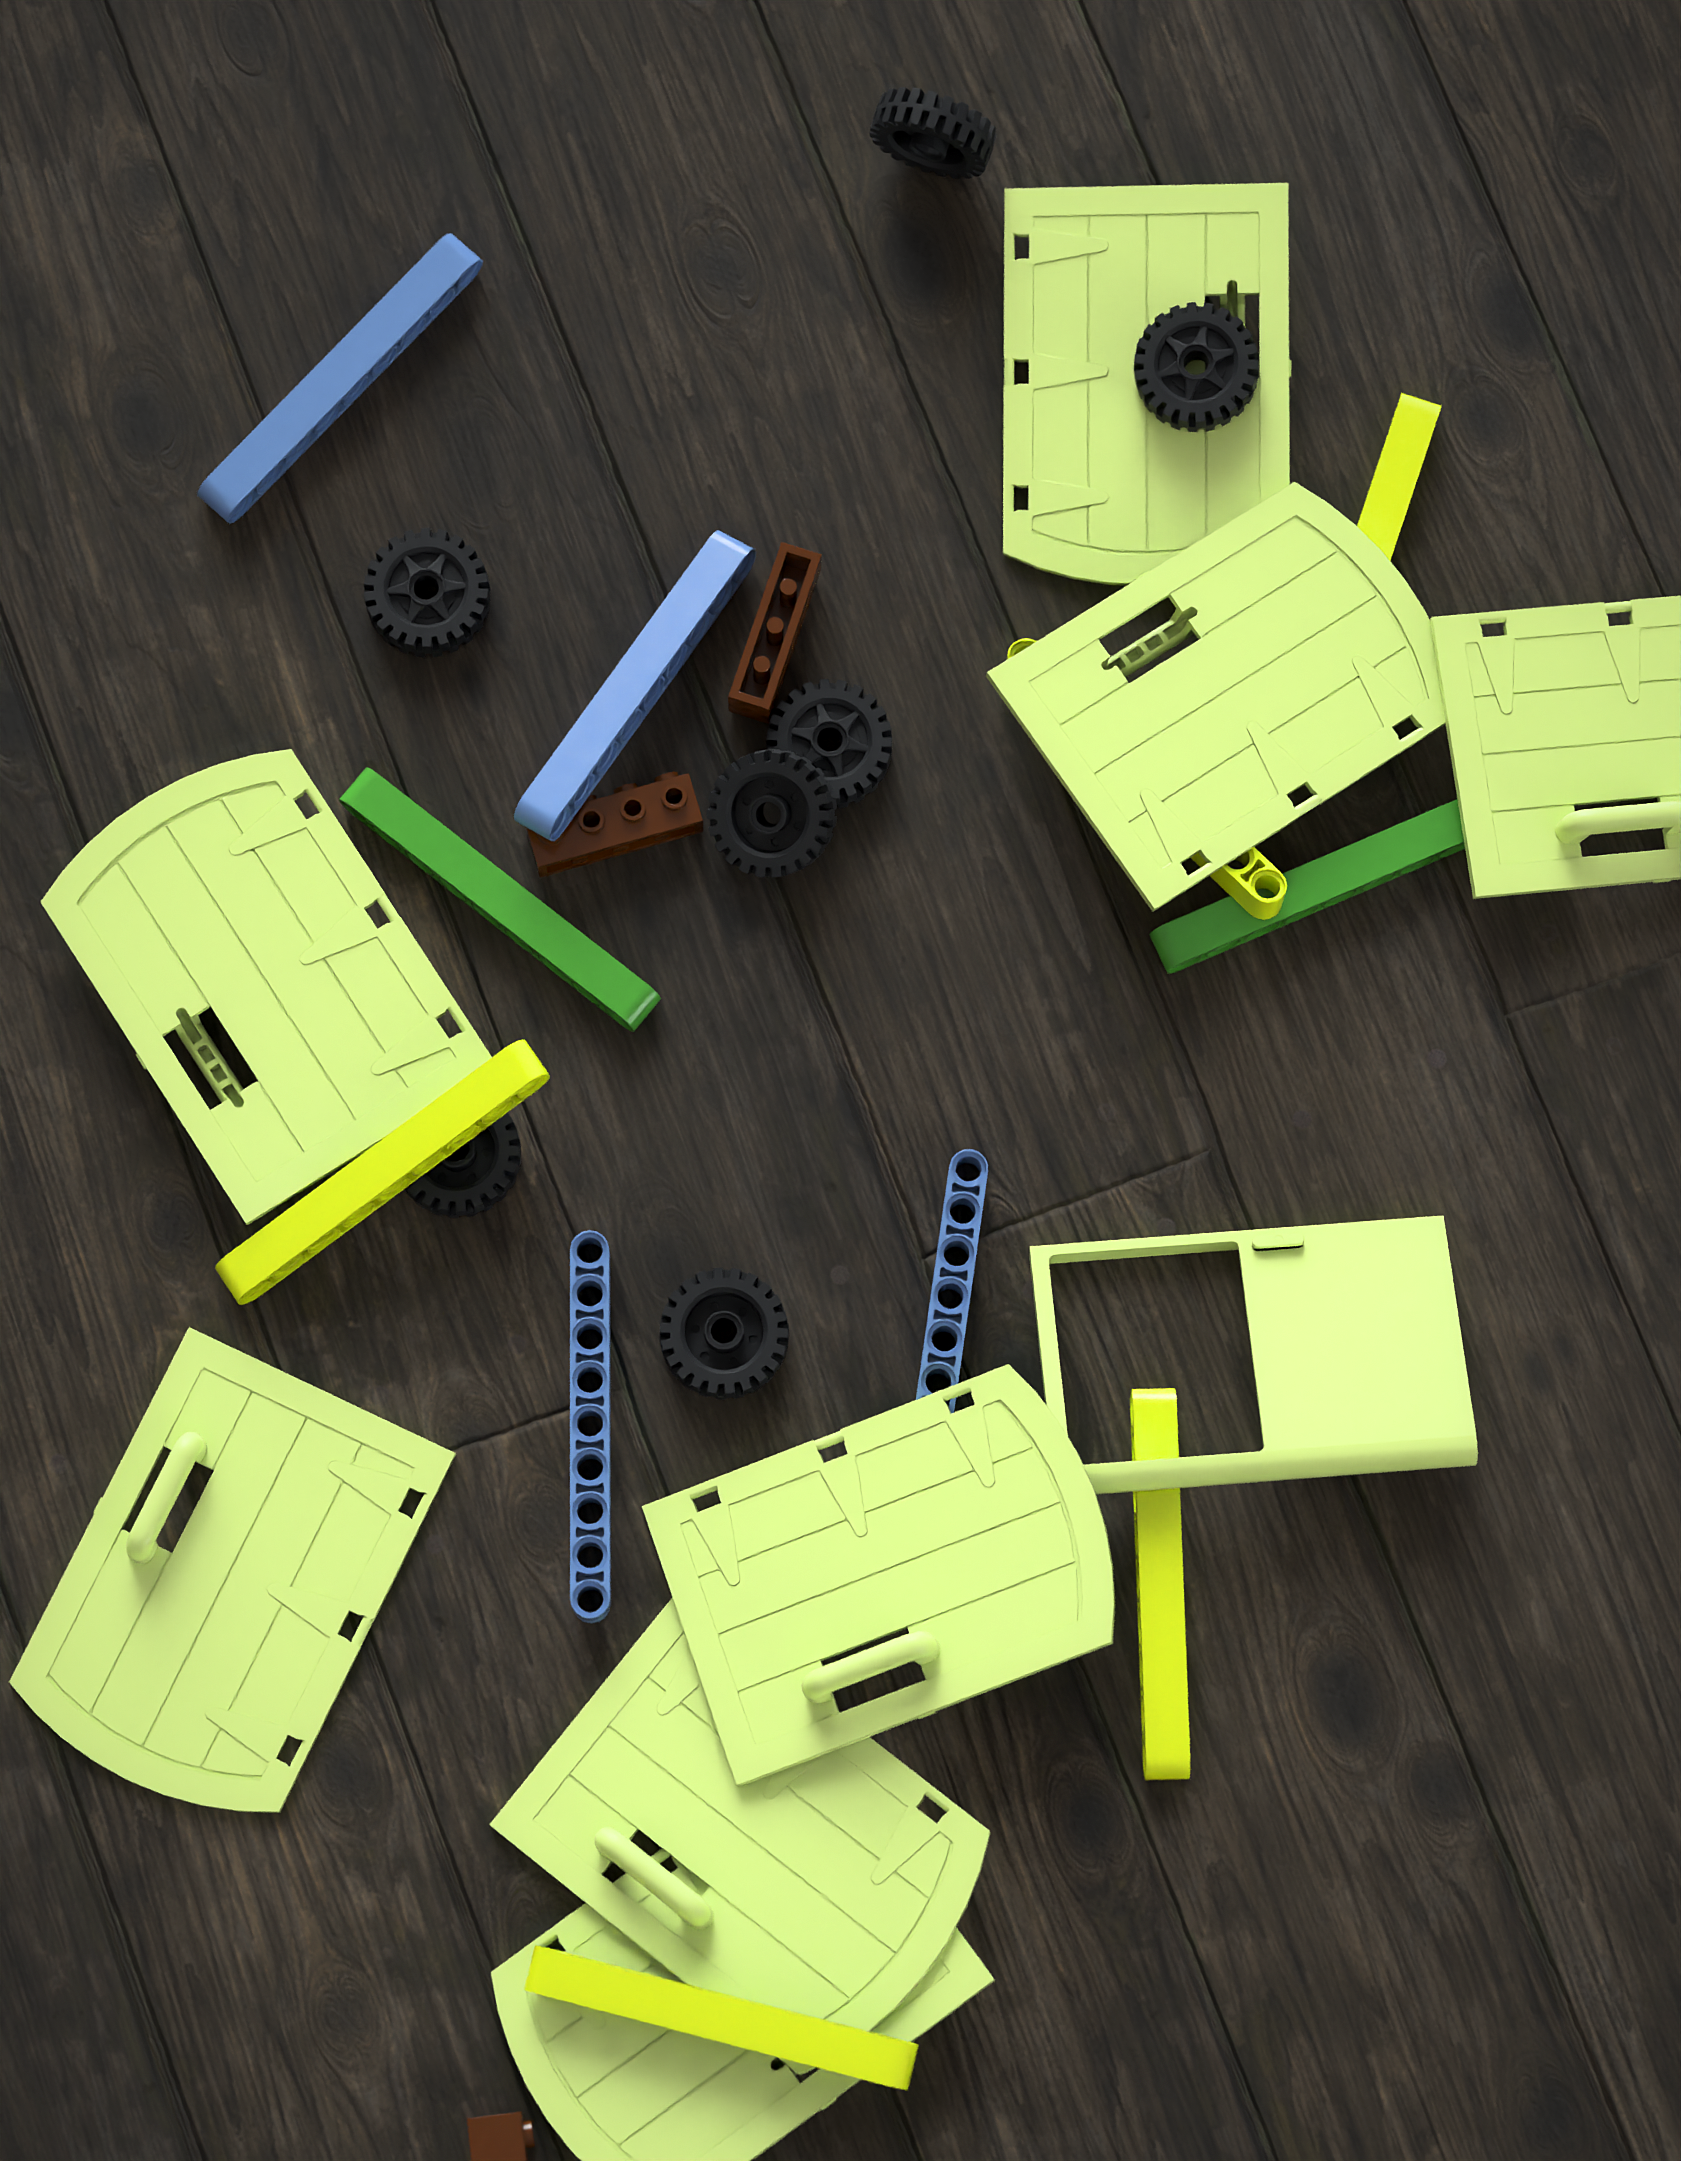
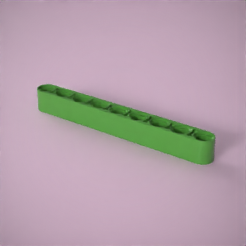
M366 767L339 799L341 805L355 818L627 1030L634 1032L661 1000L659 994L651 986L374 770Z
M1458 800L1451 801L1283 873L1287 882L1286 894L1281 910L1271 919L1262 920L1253 917L1232 896H1229L1161 925L1149 935L1167 974L1178 972L1465 849ZM1268 889L1256 890L1257 894L1262 898L1269 899L1275 897L1274 893Z

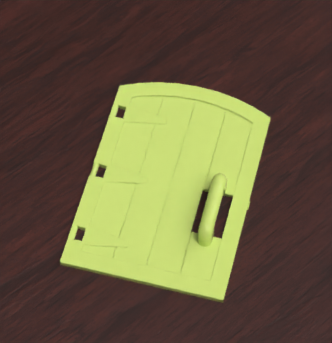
M1288 183L1004 189L1003 555L1038 570L1063 577L1107 585L1127 586L1145 572L1153 570L1290 485L1289 377H1291V360H1289ZM1015 237L1029 238V258L1015 260ZM1245 295H1259L1260 378H1258L1250 403L1244 406V411L1238 417L1233 416L1230 423L1223 427L1221 424L1215 426V430L1205 431V428L1197 429V432H1188L1187 428L1184 427L1177 430L1172 428L1170 423L1159 421L1153 412H1149L1143 399L1140 398L1134 377L1136 346L1139 338L1142 339L1148 324L1152 325L1155 322V317L1162 312L1164 315L1168 314L1171 307L1179 305L1180 308H1185L1187 303L1196 302L1197 306H1204L1205 296H1220V308L1223 307L1229 310L1232 317L1237 316L1245 327ZM1193 360L1186 365L1185 369L1193 375L1202 374L1205 372V362ZM1014 361L1019 363L1029 362V384L1014 385ZM1014 487L1028 488V510L1014 511Z
M1296 482L1291 483L1153 570L1145 572L1129 585L1004 661L986 674L989 682L1152 912L1446 724L1430 621L1424 608L1406 580L1386 555L1353 522L1329 503ZM1169 597L1176 607L1170 620L1110 657L1099 640ZM1195 634L1199 639L1131 683H1128L1127 676L1182 643L1191 635ZM1410 718L1418 729L1399 740L1393 728ZM1305 784L1313 796L1294 808L1292 801L1287 795ZM1199 852L1207 864L1187 875L1181 863Z
M1681 596L1431 617L1429 621L1473 899L1647 882L1661 883L1681 879ZM1629 612L1630 625L1609 626L1607 614ZM1504 623L1503 636L1483 637L1480 625ZM1651 798L1658 799V803L1584 809L1579 811H1575L1574 809L1575 805H1586ZM1663 828L1665 849L1582 857L1580 842L1589 835Z
M292 749L255 754L217 764L184 777L148 796L117 817L95 836L61 872L41 900L42 906L136 1051V1057L143 1068L147 1069L246 1225L254 1222L366 1152L492 1058ZM304 793H307L319 811V814H315L307 820L295 803V800L302 797ZM376 901L390 920V923H386L378 929L366 912V909L374 905ZM210 1007L258 1080L245 1089L237 1080L198 1017L199 1014ZM447 1011H449L462 1033H458L450 1039L437 1021ZM173 1030L177 1032L221 1101V1104L211 1110L163 1038V1036Z
M189 1327L103 1498H100L93 1512L94 1515L9 1683L34 1713L61 1738L94 1762L128 1781L162 1795L201 1806L240 1812L280 1813L456 1453ZM165 1447L171 1450L129 1533L123 1530ZM195 1462L214 1471L173 1553L159 1547L156 1539ZM410 1489L418 1493H424L412 1519L408 1515L399 1512ZM349 1612L364 1616L351 1642L347 1638L338 1635ZM288 1736L302 1740L290 1767L277 1759Z
M1009 1364L842 1428L841 1431L818 1440L806 1442L642 1506L738 1787L917 1718L927 1717L943 1708L1113 1644L1115 1614L1113 1564L1107 1530L1095 1490L1079 1454L1060 1422L1037 1392ZM971 1392L975 1405L951 1414L946 1401ZM844 1441L848 1454L824 1463L819 1451ZM718 1490L721 1503L698 1512L693 1499ZM908 1628L909 1634L825 1666L822 1664V1661ZM911 1661L921 1665L926 1680L839 1712L832 1693L833 1691Z
M673 1597L489 1824L638 1944L637 1947L650 1958L654 1957L686 1984L870 2032L905 2000L925 1977L948 1944L967 1908L978 1880L991 1833L981 1823L870 1737L738 1787ZM925 1796L947 1812L938 1823H935L918 1809ZM637 1831L643 1832L710 1887L701 1897L632 1843L630 1840ZM613 1862L683 1919L674 1932L603 1876ZM779 2058L800 2076L816 2068Z
M662 1848L653 1854L651 1858L660 1864L671 1855ZM671 1856L678 1867L671 1874L701 1897L710 1886ZM626 1873L613 1882L615 1886L674 1932L683 1919L674 1910ZM587 1903L583 1904L491 1972L501 2023L509 2048L525 2084L548 2122L581 2161H752L818 2111H823L834 2103L837 2097L862 2080L820 2068L800 2083L796 2078L798 2073L776 2056L524 1990L535 1945L547 1947L558 1938L565 1949L564 1952L685 1983L654 1957L650 1958L637 1947L638 1944ZM957 1927L948 1944L925 1977L905 2000L871 2032L913 2042L995 1981Z

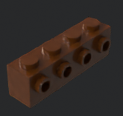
M668 772L657 776L654 779V783L640 787L636 783L625 784L614 789L612 795L598 799L596 795H589L569 825L555 841H550L526 827L525 829L538 874L541 878L703 832V819L689 773L679 775L678 772Z

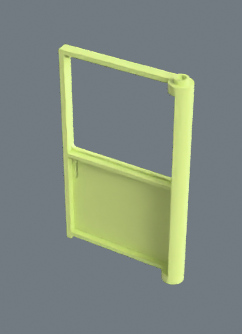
M1444 1215L1030 1246L1029 1260L1044 1400L1047 1407L1060 1422L1067 1436L1049 1264L1238 1250L1263 1450L1258 1452L1084 1465L1096 1494L1476 1466L1477 1437ZM1302 1246V1247H1300V1248H1293V1249L1266 1250V1251H1256V1250H1254V1249H1263V1248Z

